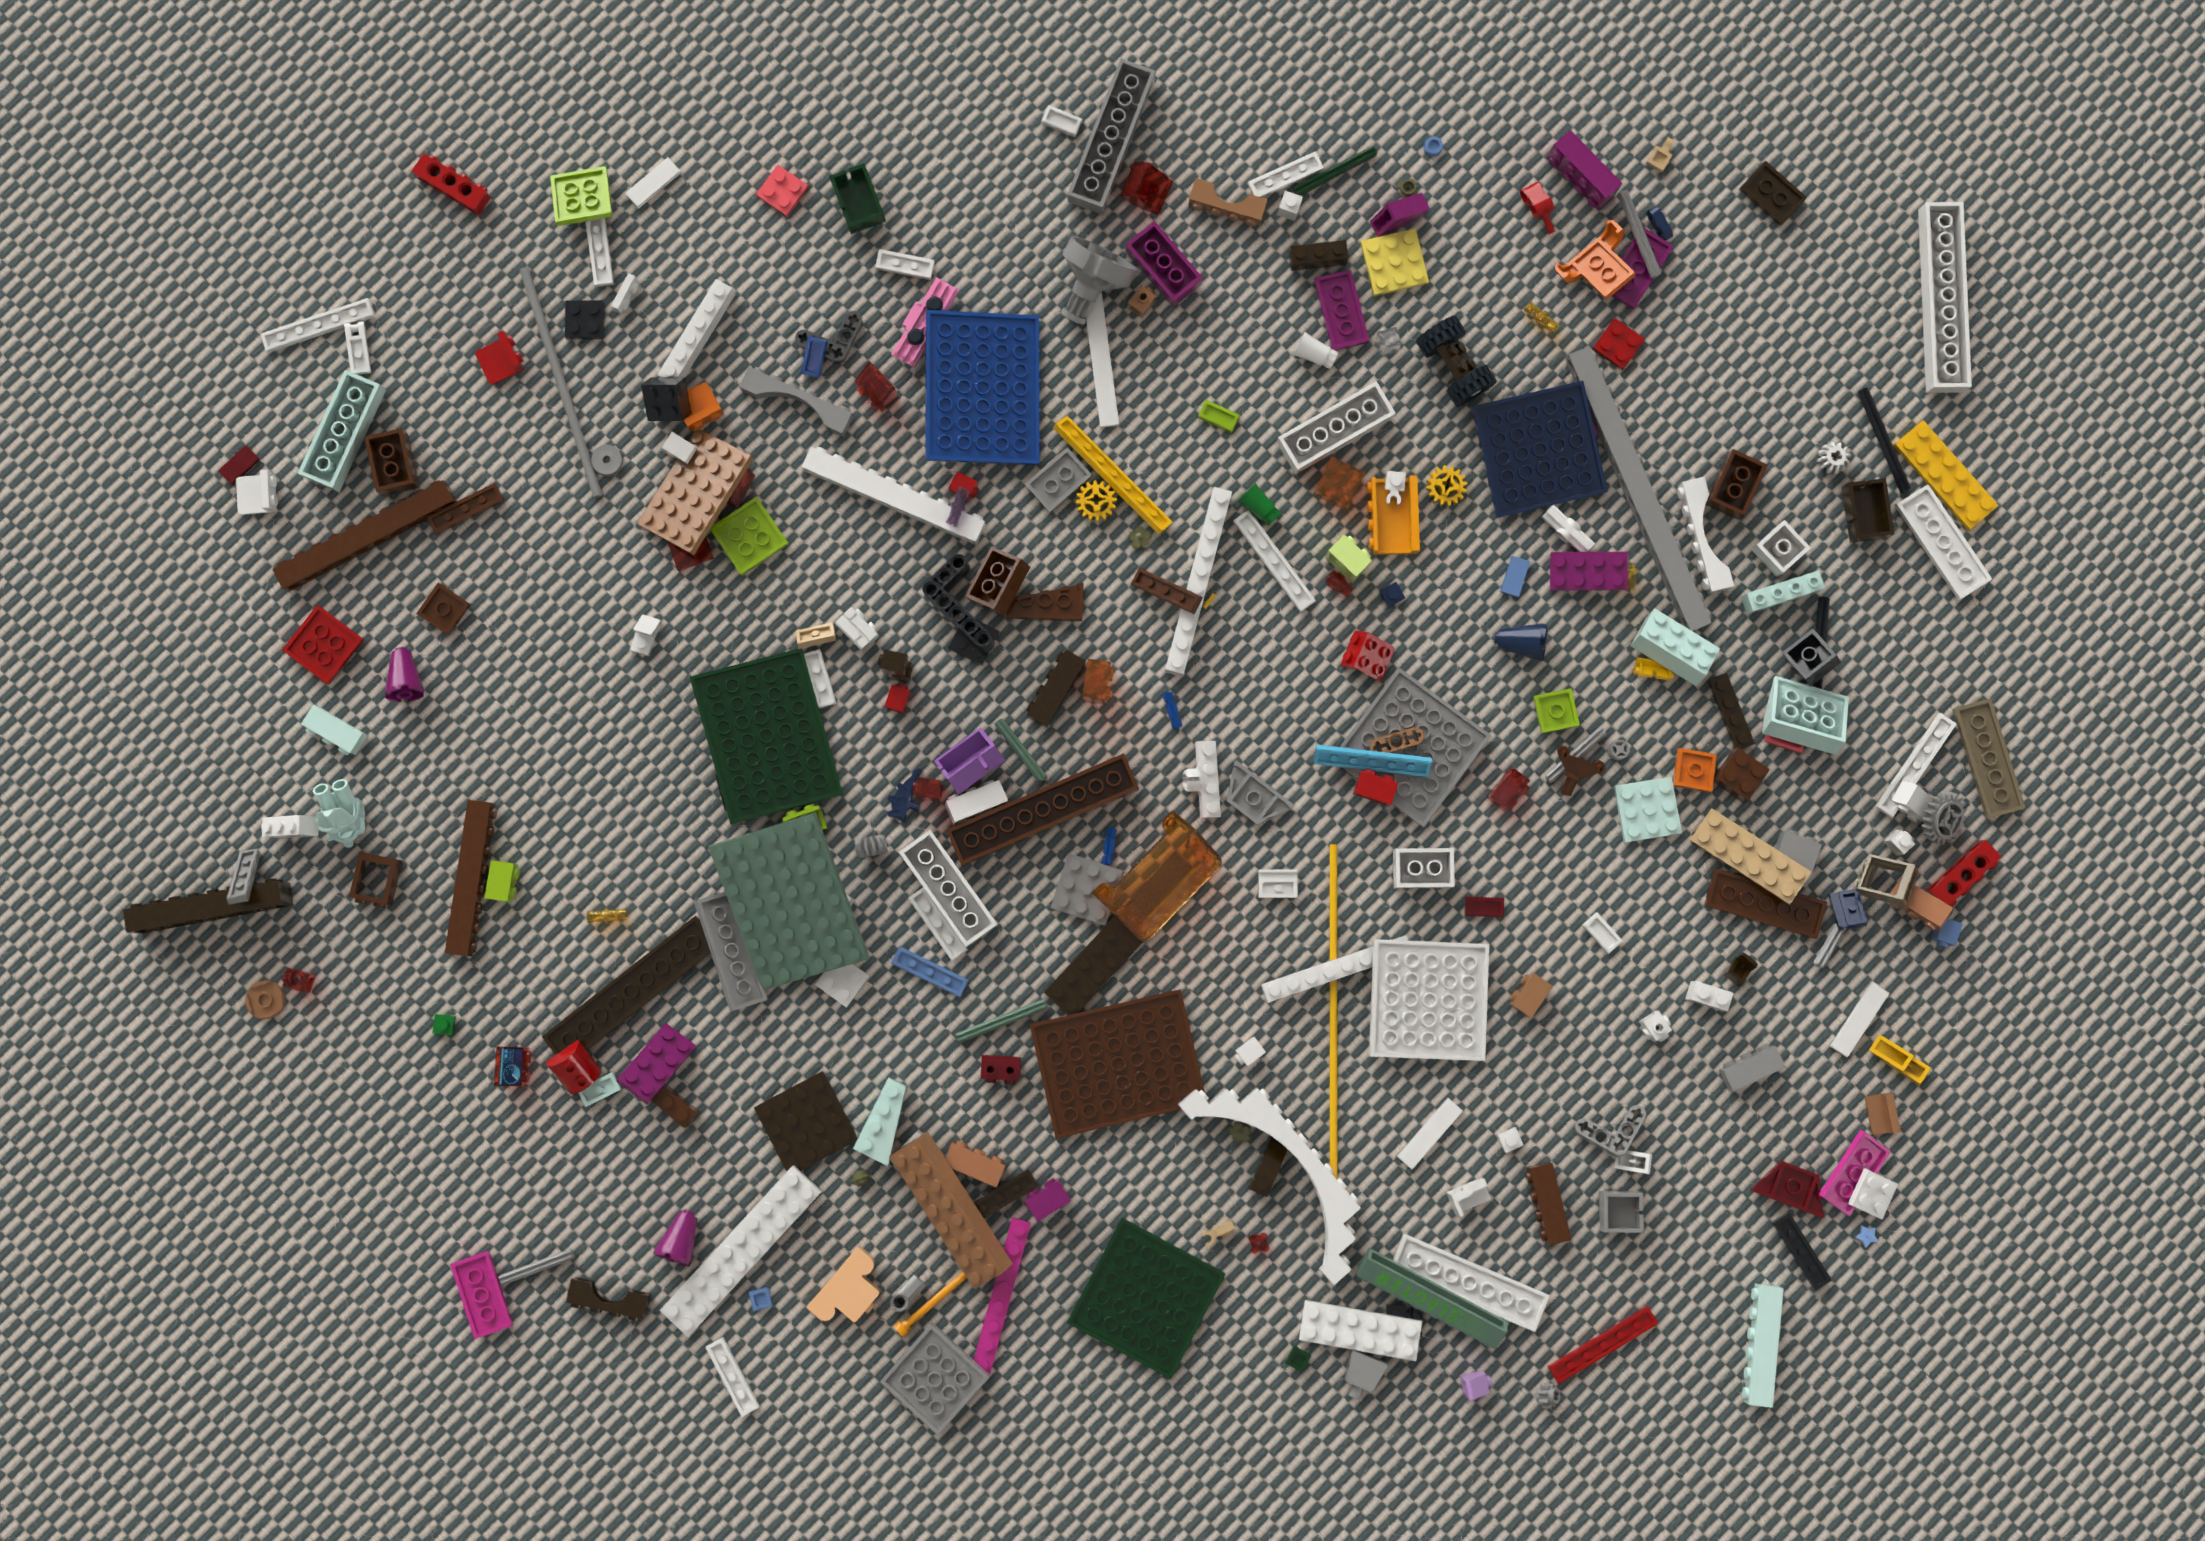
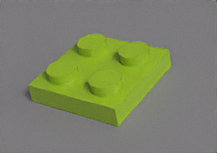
M1572 688L1533 696L1541 734L1580 726Z

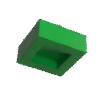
M435 1014L432 1033L454 1035L456 1016Z

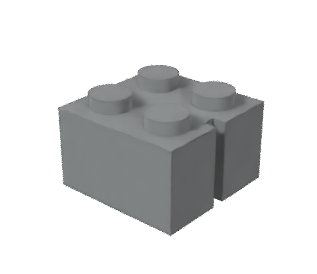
M1599 1191L1600 1231L1606 1233H1644V1215L1635 1213V1209L1643 1211V1193L1639 1191Z

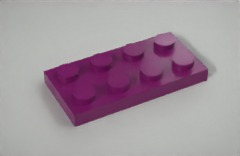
M1643 227L1660 268L1674 246ZM1635 238L1621 259L1635 272L1636 276L1612 295L1613 298L1633 310L1654 279L1650 277Z
M1346 270L1314 278L1331 349L1337 351L1369 343L1352 271Z
M1551 552L1550 591L1628 590L1629 552Z
M665 1023L617 1078L616 1082L648 1105L696 1049V1045Z

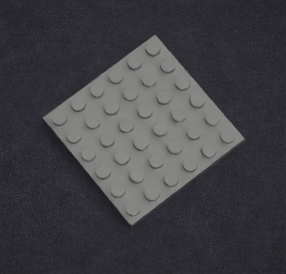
M1398 668L1340 747L1369 751V745L1374 739L1413 727L1420 728L1424 733V739L1420 744L1392 753L1430 757L1432 762L1429 777L1375 772L1376 776L1382 778L1384 775L1395 778L1394 782H1397L1398 786L1392 805L1424 828L1492 735L1401 668ZM1412 731V735L1406 737L1405 733L1402 734L1405 737L1406 745H1408V740L1414 739L1417 741V738L1420 737L1414 731ZM1395 736L1391 739V744L1394 747H1400L1402 740ZM1384 739L1386 742L1385 744L1379 745L1378 742H1376V745L1373 747V749L1378 750V752H1381V749L1383 747H1387V750H1391L1388 747L1387 739ZM1341 767L1356 779H1358L1361 771L1365 772L1362 769Z

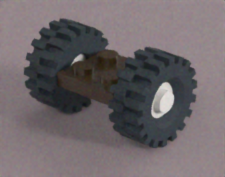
M1453 315L1426 330L1415 342L1425 358L1440 353L1457 381L1446 391L1455 406L1460 407L1489 390V388L1497 383V380L1487 365L1476 369L1475 362L1468 356L1465 346L1459 341V338H1462L1466 331L1457 316Z

